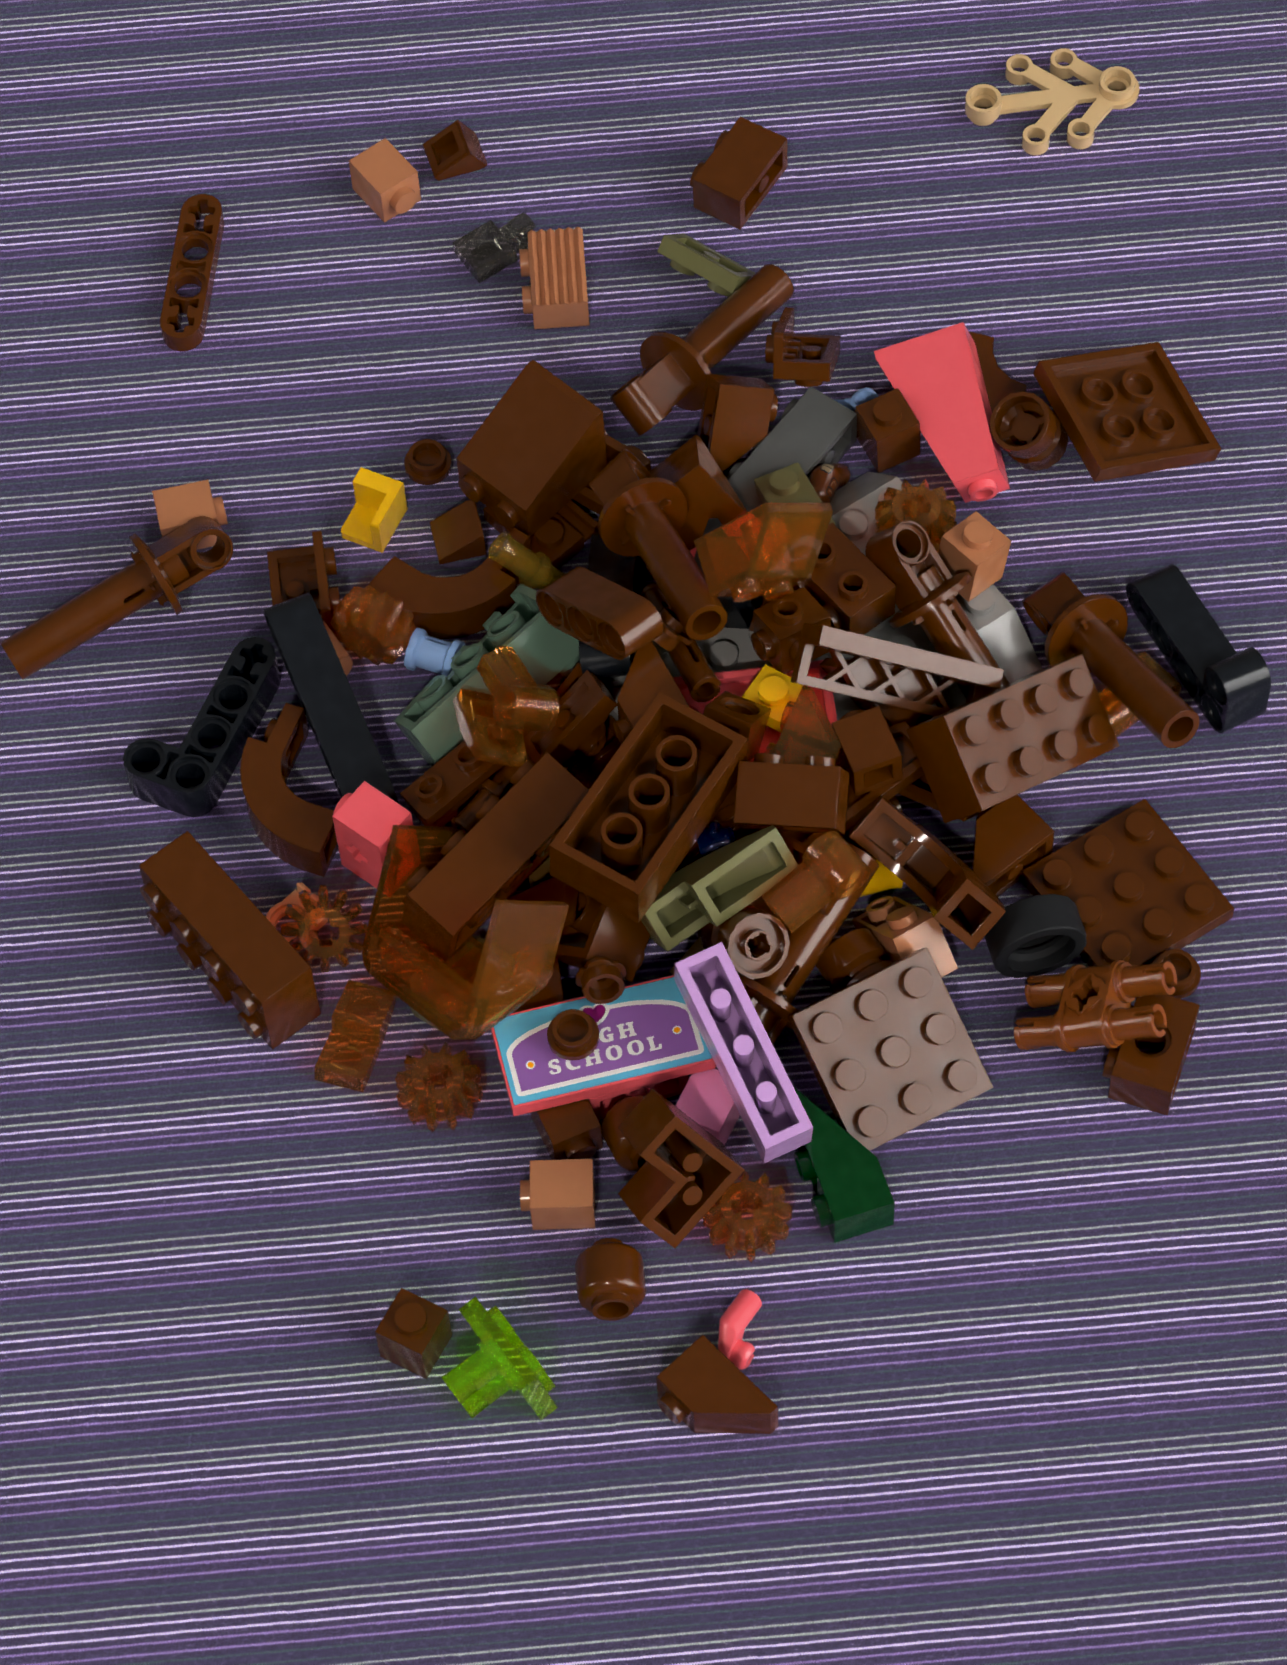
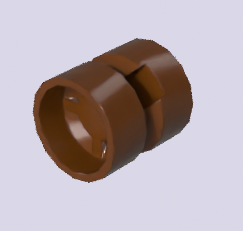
M1024 391L1011 393L1000 400L993 409L990 419L992 436L996 443L1023 468L1034 471L1048 469L1057 463L1065 453L1068 444V434L1055 412L1034 393Z
M751 904L718 927L708 923L701 928L700 933L704 949L722 942L736 971L747 978L760 979L772 975L782 966L788 956L790 946L789 935L781 920Z
M860 928L844 934L831 943L816 964V968L833 992H836L894 962L885 961L887 954L869 929Z

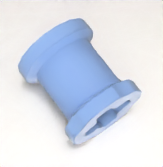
M416 628L406 648L404 666L412 671L421 668L447 677L452 671L450 667L451 658L465 645V642L456 639L450 643L428 636L425 629Z

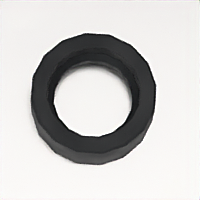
M1057 894L1036 895L1006 906V912L985 935L995 969L1004 976L1014 978L1041 975L1054 971L1080 955L1087 944L1086 932L1076 904L1069 897Z

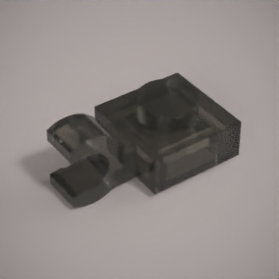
M526 213L515 216L499 229L490 220L454 241V252L478 283H481L518 261L516 250L528 249L527 233L536 228V226Z

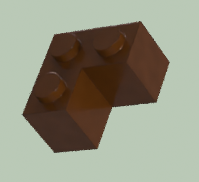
M653 1088L618 1126V1129L637 1153L646 1160L645 1164L621 1189L618 1195L640 1223L673 1248H676L745 1169L721 1141Z

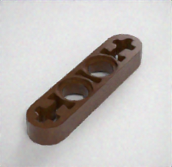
M198 194L188 198L180 212L160 317L163 340L169 348L175 351L182 352L196 348L202 342L205 333L224 230L222 206L219 200L212 195ZM207 213L209 215L205 216L203 223L204 232L199 231L196 220L201 218V214ZM193 247H201L208 251L207 255L200 260L193 261L184 257V254ZM186 284H195L201 287L200 292L193 297L186 298L177 294L178 289ZM181 313L187 314L189 325L185 326L183 332H175L181 326Z

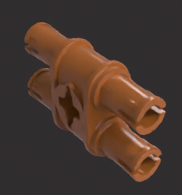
M1115 960L1111 965L1085 967L1083 964H1075L1066 970V973L1029 976L1026 980L1028 985H1025V997L1029 1006L1040 1008L1059 1005V1009L1055 1015L1019 1017L1015 1022L1017 1027H1014L1015 1042L1021 1050L1053 1046L1059 1047L1066 1052H1076L1081 1047L1104 1045L1112 1049L1123 1044L1125 1040L1161 1038L1166 1033L1163 1028H1167V1017L1163 1007L1160 1004L1130 1007L1132 1001L1137 997L1172 995L1176 990L1174 986L1177 985L1176 970L1169 961L1132 966L1124 960Z

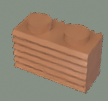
M577 226L575 229L568 227L565 230L558 228L555 231L551 228L547 231L540 229L537 232L530 230L527 233L528 249H519L521 277L530 276L531 286H522L523 313L533 314L534 329L589 326L583 229Z

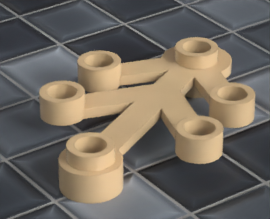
M1066 48L1057 49L1051 54L1050 73L1033 64L1028 56L1016 54L1009 57L1006 62V79L1014 85L1030 83L1041 89V91L1002 96L1000 91L994 86L978 84L970 88L966 94L965 113L974 124L987 126L992 124L1002 114L1047 109L1035 124L1029 125L1024 129L1022 136L1023 150L1030 155H1041L1049 148L1050 135L1077 104L1093 102L1082 118L1072 120L1067 127V143L1072 148L1081 150L1092 145L1095 129L1112 109H1125L1137 101L1139 83L1134 74L1125 67L1114 66L1101 71L1077 58V55L1072 50ZM1059 62H1066V63H1068L1069 65H1067V66H1062V65H1059L1058 63H1059ZM1023 68L1025 71L1018 72L1013 69ZM1074 76L1086 83V85L1073 86L1062 79H1069ZM1076 132H1084V133H1086V135H1084V136H1079V135H1076L1075 133H1076ZM1031 138H1040V139H1042V141L1034 142V141H1031L1030 139H1031Z

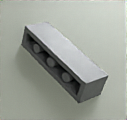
M810 387L799 400L793 399L785 408L781 421L771 432L768 430V435L754 446L753 452L743 463H736L727 474L726 479L747 512L753 510L775 535L778 528L756 493L754 479L798 462L810 481V476L816 467L823 464L838 463L857 441V413L813 387Z

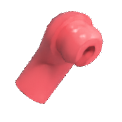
M743 1289L738 1293L719 1320L718 1350L739 1370L746 1369L753 1360L754 1345L742 1339L745 1328L762 1306L760 1297L748 1289Z

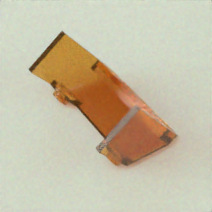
M393 825L363 942L362 957L364 966L372 977L453 1040L478 1039L547 986L553 974V964L569 905L565 902L496 900L484 945L471 936L445 962L402 923L405 904L402 901L409 892L405 887L410 879L425 865L432 870L443 858L444 855L440 851L447 841L457 831L462 830L465 833V830L460 827Z

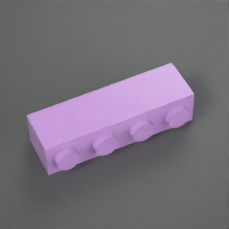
M720 942L674 963V981L763 1163L810 1143L813 1125L723 943Z

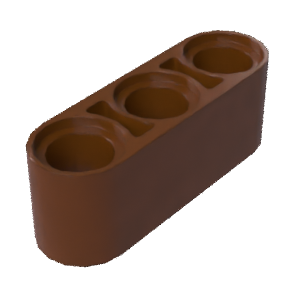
M578 566L538 590L535 595L539 611L551 626L617 660L626 658L663 635L664 632L661 615L648 599L584 567Z

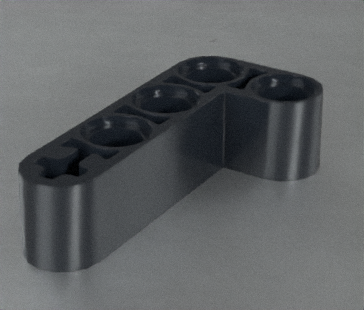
M1169 564L1127 584L1126 593L1132 610L1215 731L1224 733L1266 712L1271 687V676L1263 657L1253 647H1249L1239 653L1235 651L1188 581L1175 565Z
M251 637L237 644L180 748L149 738L136 740L127 747L123 755V762L130 789L136 797L189 817L203 816L215 807L242 757L248 737H253L280 686L281 679L275 648L269 641L264 638ZM234 705H243L238 709H228ZM212 744H222L221 746H219V747H217V748H213V749H208V748H207L208 746H210V745H212ZM149 767H155V768H156V769L152 770L151 772H146V773L141 772V771L144 770L145 768H149ZM200 783L195 788H185L189 784Z

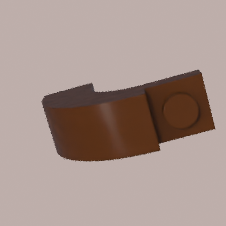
M514 527L481 565L468 573L455 577H435L424 574L393 556L364 589L368 615L385 626L409 636L412 635L416 628L425 629L428 636L441 640L464 637L485 630L483 624L494 612H500L504 615L515 603L510 595L516 589V583H521L527 577L533 564L530 537Z
M285 703L279 718H273L269 722L264 741L248 737L244 746L240 774L247 811L256 834L273 854L293 867L324 877L338 849L332 818L334 810L299 798L286 785L289 774L309 731L304 708Z
M882 795L877 798L848 832L852 840L893 872L924 901L935 920L972 950L1006 912L1004 905L995 893L960 858L922 825L916 824Z

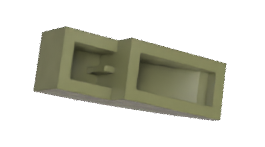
M771 825L721 847L673 873L641 919V922L654 943L668 952L708 923L718 927L800 870V867L777 828Z

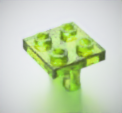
M475 1296L458 1309L480 1339V1342L477 1343L480 1349L441 1378L471 1418L476 1417L510 1389L513 1393L520 1392L540 1420H543L558 1407L548 1394L549 1391L556 1387L533 1353L523 1344L495 1305L486 1311Z

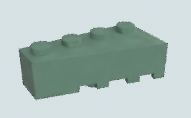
M520 584L510 595L515 601L513 606L504 615L500 612H494L483 624L487 634L478 643L470 646L463 645L451 658L450 667L452 671L447 677L445 675L435 676L394 720L427 764L434 766L476 730L484 738L492 737L501 732L508 724V718L522 705L530 704L538 699L544 692L545 685L558 673L568 671L580 660L579 640L554 628L544 619L536 603V590Z

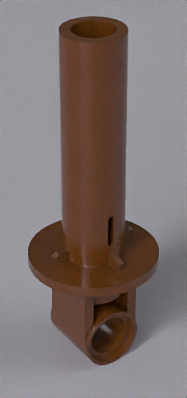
M764 265L683 339L671 333L656 332L644 340L640 348V360L643 371L625 383L610 397V400L639 436L663 420L675 405L690 411L702 409L707 374H711L710 370L792 297L794 289L788 275L775 265Z
M623 449L589 481L591 489L604 504L598 521L600 537L607 548L622 556H641L687 635L694 640L710 639L722 631L727 623L728 616L725 608L678 533L687 516L686 498L675 483L664 478L652 477L649 470L632 452Z
M199 516L189 520L186 524L149 546L134 533L129 536L136 550L135 553L131 552V557L134 560L133 563L3 640L0 644L22 680L156 599L162 606H164L165 602H168L174 613L178 615L183 612L177 594L228 564L233 555V543L230 537L214 519L206 516ZM207 535L217 536L216 543L212 549L206 552H197L198 542Z
M903 521L873 535L866 544L865 554L896 585L895 604L899 611L888 621L893 629L899 628L913 621L914 626H921L937 653L1000 668L955 598L958 595V591L972 580L970 573L964 571L952 576L930 542L924 528L914 521ZM1004 673L1000 687L1010 683ZM956 681L967 698L970 684ZM985 687L984 694L995 690V688Z
M1061 572L1022 600V604L1031 620L1047 636L1045 656L1049 665L1083 654L1089 672H1092L1164 746L1177 748L1192 739L1200 723L1198 714L1123 641L1127 632L1128 616L1125 608L1117 599L1106 594H1095L1085 597L1074 582L1065 573Z
M841 841L831 856L851 867L854 874L829 915L826 916L801 903L785 927L788 931L790 946L788 956L782 966L772 975L760 979L747 978L738 973L772 1044L775 1043L784 1027L793 1030L787 1016L798 1010L791 1005L792 1001L879 868L876 860L850 843Z

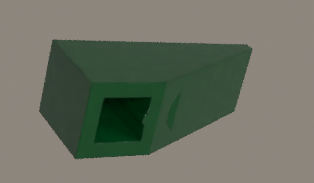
M794 1087L813 1125L811 1142L799 1147V1151L794 1152V1160L802 1182L811 1180L816 1193L815 1197H811V1204L819 1227L828 1226L833 1241L836 1243L894 1225L895 1202L877 1157Z

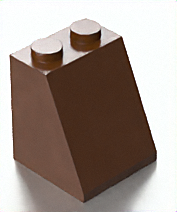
M535 360L530 361L456 458L460 489L473 502L481 501L489 507L504 526L509 529L515 527L531 537L589 484V481L607 465L603 411Z

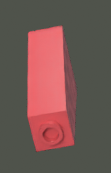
M964 322L874 351L876 361L892 387L900 390L920 423V432L965 503L970 501H986L995 497L997 493L1010 489L1001 448L991 434L990 419L992 411L976 345Z

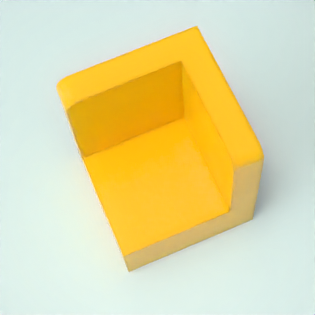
M360 467L352 481L356 503L341 528V536L343 539L383 553L407 511L404 482Z

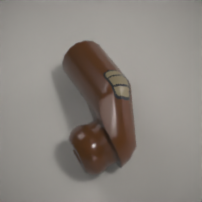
M841 463L823 464L813 470L810 476V483L824 506L831 503L838 487L847 484L850 479V471L847 466Z

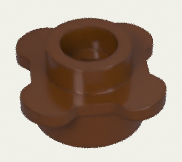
M664 606L658 611L664 624L663 635L653 641L668 651H673L680 641L689 646L692 643V639L683 632L684 628L673 610Z

